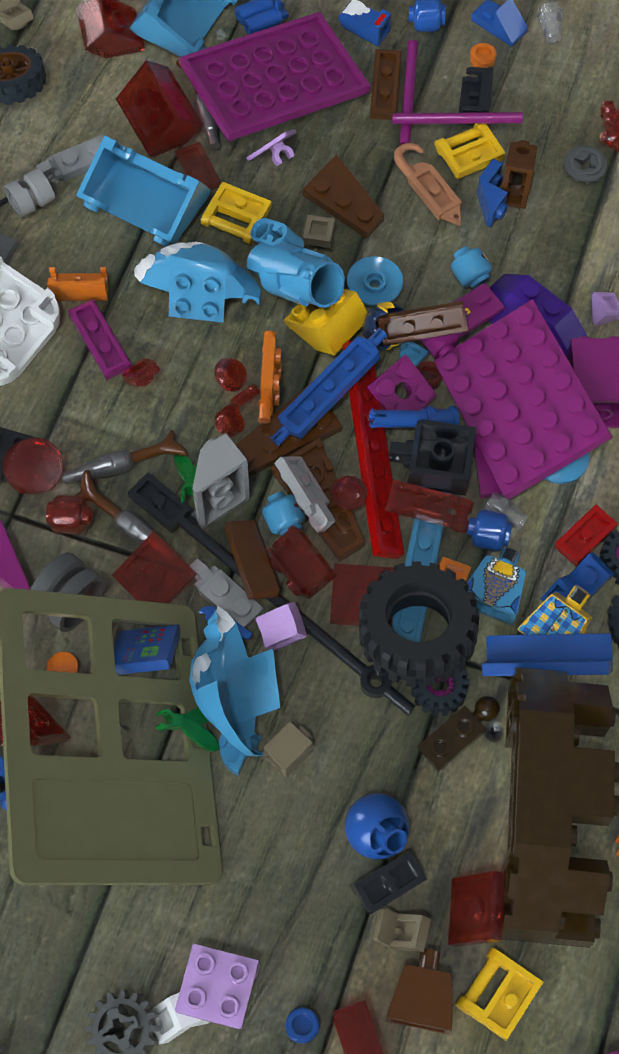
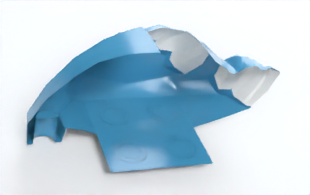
M187 242L166 246L158 251L155 256L149 254L146 258H143L134 269L135 277L140 283L169 292V317L223 322L225 299L242 298V303H246L248 299H253L257 305H260L262 301V291L256 280L243 267L234 262L228 254L206 243Z
M217 606L214 614L208 620V625L203 630L206 640L196 650L195 656L191 661L189 681L192 693L203 715L234 747L246 756H264L263 752H259L257 749L261 736L254 733L256 716L280 708L273 649L248 658L236 622L225 610Z

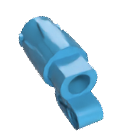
M262 218L253 225L250 235L258 245L251 250L246 268L260 278L261 285L268 293L306 307L310 303L323 308L338 302L343 294L345 283L343 270L338 264L334 263L330 257L304 248V240L284 223Z

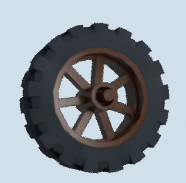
M7 45L6 48L0 46V103L12 105L13 102L18 101V103H21L28 97L30 99L35 97L36 92H41L43 84H46V72L41 55L36 53L35 49L31 47L27 49L24 45H19V47Z

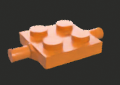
M271 330L264 332L262 347L261 400L258 401V421L264 424L271 421L270 416L274 414V405H280L281 348H276V332Z

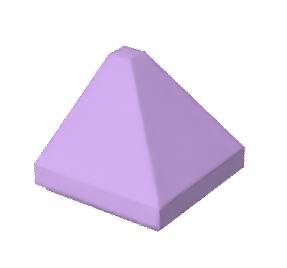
M594 292L592 294V317L595 326L619 319V301L615 293Z

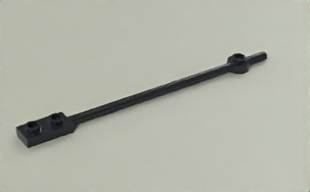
M149 472L127 492L128 497L168 531L173 533L178 527H181L240 576L234 556L188 519L192 514V508L185 502L182 503L178 496ZM278 594V597L266 598L277 608L290 603L280 594ZM299 610L305 631L361 677L360 687L365 695L371 698H381L384 696L407 716L414 711L416 706L391 686L392 681L388 679L389 673L380 674L374 669V665L366 666ZM372 680H379L381 686L373 687L370 685V682Z

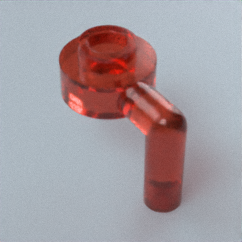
M252 384L230 400L229 406H225L215 414V425L220 433H226L229 437H233L244 429V420L239 410L243 404L260 393L257 385Z

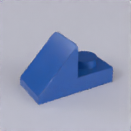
M485 0L472 13L471 21L511 47L528 32V27L513 0H507L502 6L492 0Z

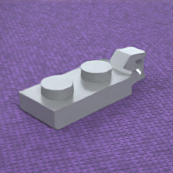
M102 135L56 153L47 158L46 161L36 165V168L43 172L48 181L56 178L57 180L63 179L65 182L87 173L103 137Z
M280 457L274 464L281 473L282 480L291 489L297 504L309 516V523L317 532H325L336 521L327 507L330 503L302 457Z
M198 558L189 566L190 574L198 580L195 583V587L199 590V594L212 606H219L225 610L232 619L247 629L256 620L255 618L264 612V608L254 599L249 600L247 593L221 569L219 570L216 566L209 569Z

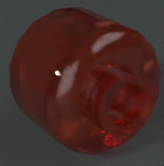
M58 495L47 504L46 523L51 525L55 533L79 535L84 531L86 525H90L92 522V508L87 507L86 500L82 496Z

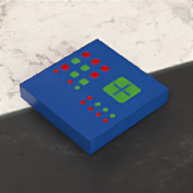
M179 625L119 631L114 644L116 673L122 675L170 669L181 631Z

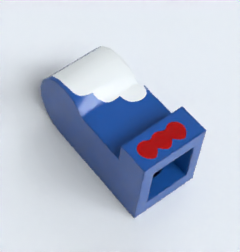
M351 0L338 17L340 24L346 30L377 47L390 32L391 13L383 9L377 12L369 7L367 8L358 0Z

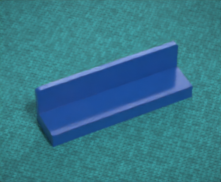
M610 633L489 635L486 637L487 661L482 663V676H512L515 667L565 671L567 675H609L613 672L612 635Z

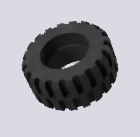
M412 561V566L406 567L404 563L395 565L392 572L385 570L378 575V582L376 580L371 581L367 586V594L362 595L359 611L360 645L364 647V655L368 662L374 661V669L380 674L389 673V680L398 683L402 679L406 681V686L416 687V681H424L425 687L432 686L435 679L440 678L441 682L451 679L452 670L459 673L465 667L466 660L471 659L475 644L477 643L480 618L479 609L476 607L477 599L473 592H468L469 585L465 580L460 578L457 581L456 573L449 568L443 571L439 569V564L431 562L429 566H423L421 561ZM424 606L441 614L448 623V628L442 635L431 641L412 642L398 636L389 626V621L398 611L404 608Z

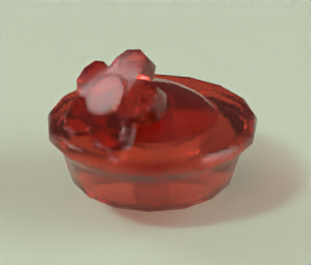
M224 358L215 365V378L223 389L236 392L244 386L247 373L240 361L233 358Z
M346 475L334 481L330 494L337 506L346 510H352L364 504L367 499L368 490L366 484L361 479Z

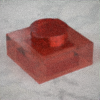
M142 358L121 375L127 384L143 387L154 379L153 375L159 372L160 368L154 360Z

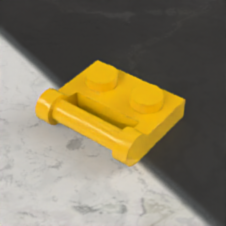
M475 124L474 128L450 138H440L434 141L437 153L443 157L457 180L486 168L493 158L499 162L505 160L506 153L487 124ZM477 137L479 138L478 140H475L454 150L451 149L470 140H473Z
M222 182L202 215L201 225L207 228L215 227L242 238L244 243L252 245L255 240L251 238V229L259 219L267 217L272 208V201ZM220 212L249 225L247 228L219 218L216 214Z
M491 948L486 955L487 962L466 994L458 998L455 1006L506 1041L540 989L543 981L497 949ZM500 967L507 971L508 974L483 1010L476 1003Z

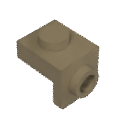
M0 0V22L9 29H22L27 25V22L34 19L31 9L22 4L20 0Z
M380 908L373 940L394 950L424 952L431 919L424 915L398 914L388 908Z

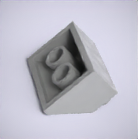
M226 433L219 438L214 437L208 440L199 453L192 489L198 527L202 530L250 499L247 459Z

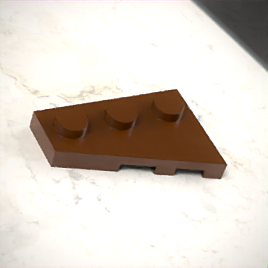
M337 154L303 188V196L366 239L384 221L383 212Z

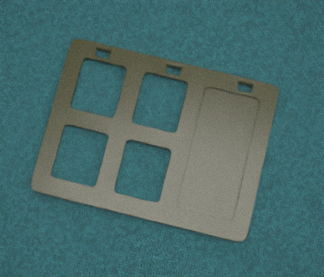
M5 588L0 592V696L9 863L11 877L16 883L20 885H211L221 878L222 864L210 751H206L201 747L192 748V740L183 733L185 761L127 759L122 753L119 702L176 705L180 708L182 715L198 708L189 681L191 661L198 649L195 614L188 606L17 588ZM25 613L86 620L89 632L91 674L31 670L27 668L25 664L22 615ZM112 622L156 626L178 624L181 632L175 650L177 680L119 676L115 670ZM189 640L190 656L183 655L182 641ZM28 696L91 700L95 709L98 757L33 754L30 748ZM207 723L200 725L207 730ZM208 828L210 846H202L201 829Z

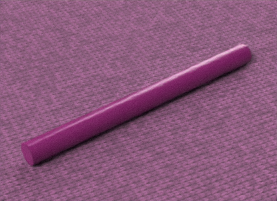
M409 40L407 45L402 113H413L418 42L416 40ZM401 124L399 146L404 143H410L412 124Z
M523 112L393 113L392 122L393 124L522 123Z

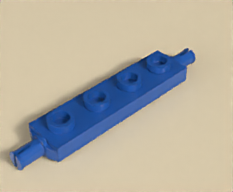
M378 328L368 339L357 336L278 416L282 427L270 437L271 441L279 447L289 435L301 439L380 359V354L376 347L387 337V334L381 328Z

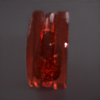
M42 438L22 440L15 443L7 451L3 462L4 475L8 483L20 493L29 495L43 493L54 488L60 481L63 473L62 456L56 446L48 440Z

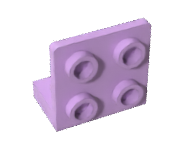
M193 944L175 1011L178 1014L241 1029L253 982L258 976L259 960Z

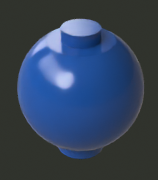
M371 793L356 800L348 810L345 819V834L352 848L360 855L375 860L386 859L405 848L410 834V819L406 809L397 799L383 793Z

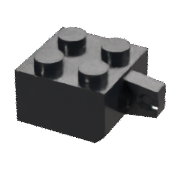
M424 419L419 420L416 424L414 440H407L406 443L391 442L388 458L391 461L401 462L404 467L410 468L407 487L426 488L466 496L476 427Z

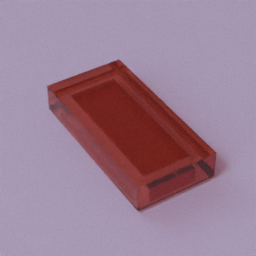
M200 142L175 150V156L186 176L189 175L199 180L211 190L219 188L221 181Z

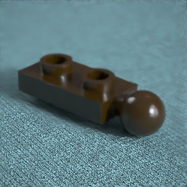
M484 696L476 702L473 713L464 706L420 743L417 749L439 773L486 732V728L481 722L492 721L497 718L500 712L499 703L493 697Z

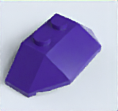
M503 274L490 287L491 291L505 306V310L489 319V323L497 322L533 299L565 355H567L571 338L587 336L574 310L530 275Z

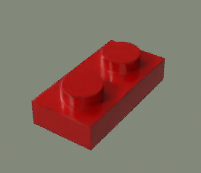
M595 504L556 541L554 548L577 567L589 553L593 552L617 528L618 523Z

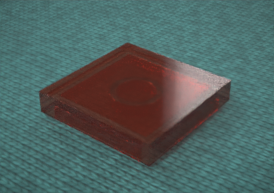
M154 531L112 574L137 601L167 604L197 575Z
M334 563L330 624L359 626L360 601L362 595L367 594V586L373 580L378 582V575L385 570L392 572L394 568ZM392 618L389 621L390 627L392 625Z
M491 871L452 878L448 945L459 947L502 941L505 873Z

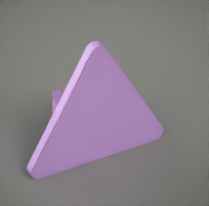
M293 129L281 134L246 157L247 160L250 161L269 149L272 151V161L276 166L283 163L279 157L280 152L285 153L288 159L294 156L292 148L284 145L283 141L296 134V130Z

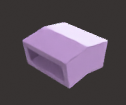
M295 602L287 603L255 618L261 631L265 648L277 651L307 637L302 617Z

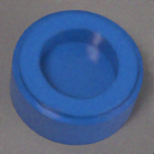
M296 1008L289 1013L286 1019V1033L295 1043L307 1044L313 1041L319 1032V1019L308 1008Z

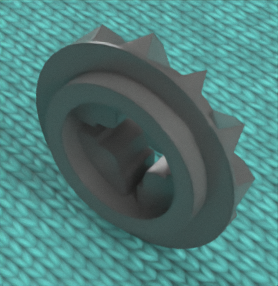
M577 146L566 154L563 169L567 171V177H573L576 183L579 181H583L587 185L591 181L598 183L600 178L605 176L607 160L604 154L594 147ZM589 160V167L581 170V165Z

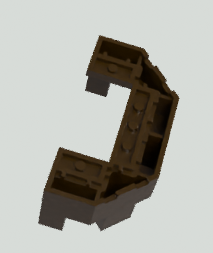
M519 667L514 669L508 686L505 747L512 748L507 860L499 874L497 939L590 948L594 944L595 939L600 938L601 920L595 918V915L604 916L607 892L612 891L613 873L609 871L607 860L570 857L571 846L576 847L578 834L577 826L572 825V823L609 826L614 816L619 815V795H614L615 783H619V762H615V751L574 747L579 745L580 735L605 737L609 728L614 727L616 709L613 707L608 685L569 682L567 672Z

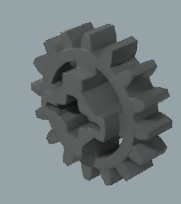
M120 990L119 999L115 993H107V1003L102 1000L95 1002L99 1009L98 1013H88V1017L94 1020L93 1025L85 1027V1031L93 1032V1037L87 1041V1045H97L98 1048L94 1054H150V1051L147 1049L148 1045H158L159 1043L152 1037L153 1032L161 1031L160 1026L153 1025V1020L159 1017V1013H149L148 1011L152 1002L145 1000L140 1003L142 994L134 992L130 997L128 990ZM123 1005L133 1007L139 1014L130 1015L127 1008H124ZM106 1016H108V1020H107L106 1025H105V1027H104V1029H103V1024H104L105 1018H106ZM122 1023H134L124 1030V1035L113 1034L118 1032V1029L122 1027ZM144 1029L142 1038L140 1042H138V1037L141 1033V1030ZM107 1043H116L119 1050H122L123 1053L114 1051Z

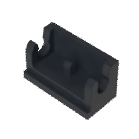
M469 67L466 69V74L477 75L478 77L467 76L462 78L459 113L489 112L494 67Z
M409 850L404 851L349 886L352 892L361 900L362 908L372 914L426 881L427 878Z

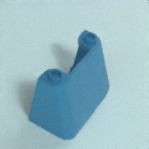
M148 0L129 29L137 36L181 57L205 49L202 45L205 41L203 38L223 9L229 3L234 5L238 0Z
M104 135L76 196L84 200L82 206L98 213L99 209H102L155 235L153 241L166 247L169 246V243H177L207 201L212 190L199 180L165 167L136 153L130 148L119 145L116 140Z

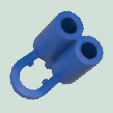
M251 0L234 8L235 16L238 22L244 26L247 35L277 26L289 17L281 0Z

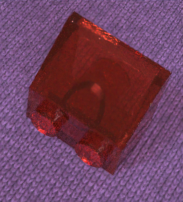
M84 0L76 9L85 50L103 58H111L142 52L145 49L143 38L137 36L129 29L137 17L135 8L118 0Z

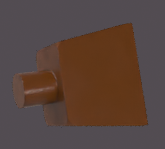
M526 140L510 142L502 183V190L508 192L506 204L510 207L526 209L537 153V146L531 145ZM513 176H520L522 178L521 185L512 184Z
M424 949V952H420L418 966L404 965L385 1022L447 1035L450 1034L452 1031V974L438 971L441 954L439 951Z

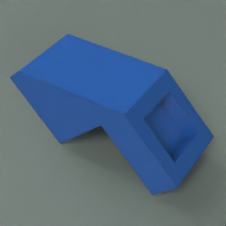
M494 158L479 177L477 196L485 223L489 227H492L497 219L502 220L508 210V205L506 204L508 192L499 188L503 180L501 175L503 163Z
M594 552L589 553L569 575L560 577L540 599L544 602L555 592L560 593L566 598L574 585H578L591 595L590 599L609 581L614 573Z

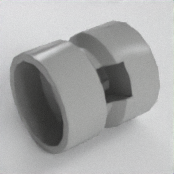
M39 168L25 174L23 181L15 179L3 187L9 203L20 218L34 212L36 205L43 207L55 200L54 191Z

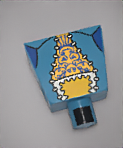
M504 548L499 559L486 555L467 584L469 585L468 592H473L477 599L476 607L479 609V613L513 626L519 608L526 571L516 566L520 554L511 548Z

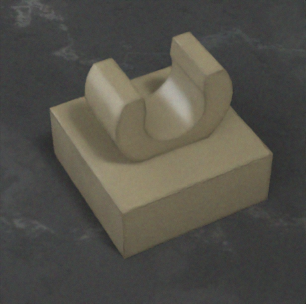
M307 215L303 234L304 244L330 248L335 219Z

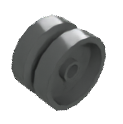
M66 552L56 557L45 567L33 583L31 590L102 597L106 580L94 569H85L84 562L76 555ZM48 616L50 623L61 632H68L84 621V619Z

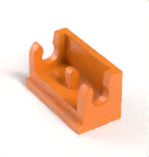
M49 267L51 278H48L47 285L55 294L56 301H90L92 299L94 301H108L109 274L107 267H100L101 273H57L56 267Z

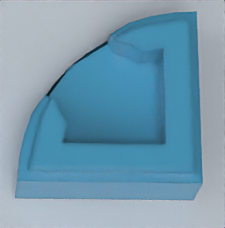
M413 341L402 342L400 358L406 354L418 369L428 357L429 351Z
M221 734L219 740L221 759L229 771L239 776L247 756L234 747Z

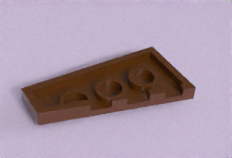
M304 388L271 415L269 423L260 424L236 444L237 448L247 459L248 477L274 465L280 457L290 456L319 437L323 441L341 432L342 425L333 410L330 409L301 439L289 435L279 447L276 446L270 437L282 427L278 416L306 389Z
M319 437L290 456L302 457L330 502L327 507L336 521L325 532L317 533L340 562L363 547L364 539L353 513L347 505L341 485L338 484L332 464L326 456L323 443ZM276 465L272 466L271 473L288 495L293 494L287 483L282 480L281 473Z

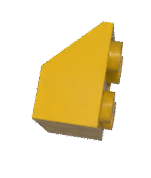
M343 289V294L338 302L331 306L321 308L310 303L307 307L298 304L283 321L316 351L335 356L342 348V345L350 340L363 326L365 315L368 312L357 292Z

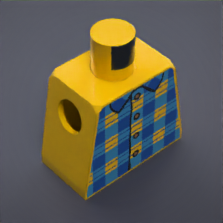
M574 585L566 598L558 592L552 593L517 630L524 635L585 634L592 616L582 610V607L591 595L578 585Z

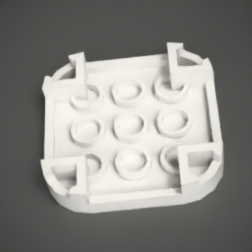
M0 256V386L11 383L19 377L55 334L60 325V310L55 294L48 287L44 290L5 264Z

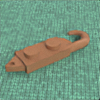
M404 143L397 147L394 152V161L408 179L409 185L438 221L444 219L460 226L462 201L432 164L429 165L428 163L421 162L410 165L403 156L408 150L423 153V149L415 143Z

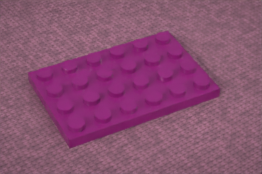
M320 12L180 57L181 68L227 141L365 95L370 91V84Z
M533 299L461 343L443 358L439 357L434 360L467 426L476 427L475 441L507 500L613 438Z

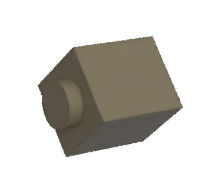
M289 721L263 747V757L287 778L313 752V742L311 741L313 738L301 725L295 727Z

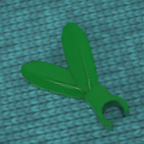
M174 455V465L185 482V485L181 488L180 498L183 503L186 495H193L192 488L197 464L193 467L188 456Z
M199 707L183 715L173 713L169 709H163L155 713L156 716L161 715L166 720V724L162 722L155 726L157 730L181 729L187 737L204 750L211 752L219 750L216 738L200 726L209 720L203 715Z

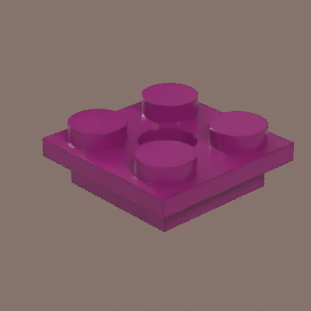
M406 354L367 386L384 410H421L437 396L436 392ZM397 384L402 385L406 390V397L404 399H400L396 395L395 388Z

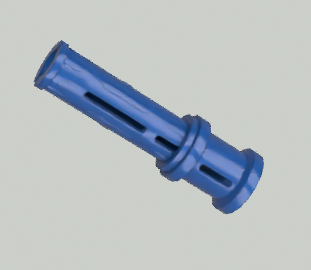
M426 406L422 410L371 409L369 412V421L374 420L369 423L371 428H416L417 421L423 419L459 425V411L456 406H450L448 409H434L433 406Z

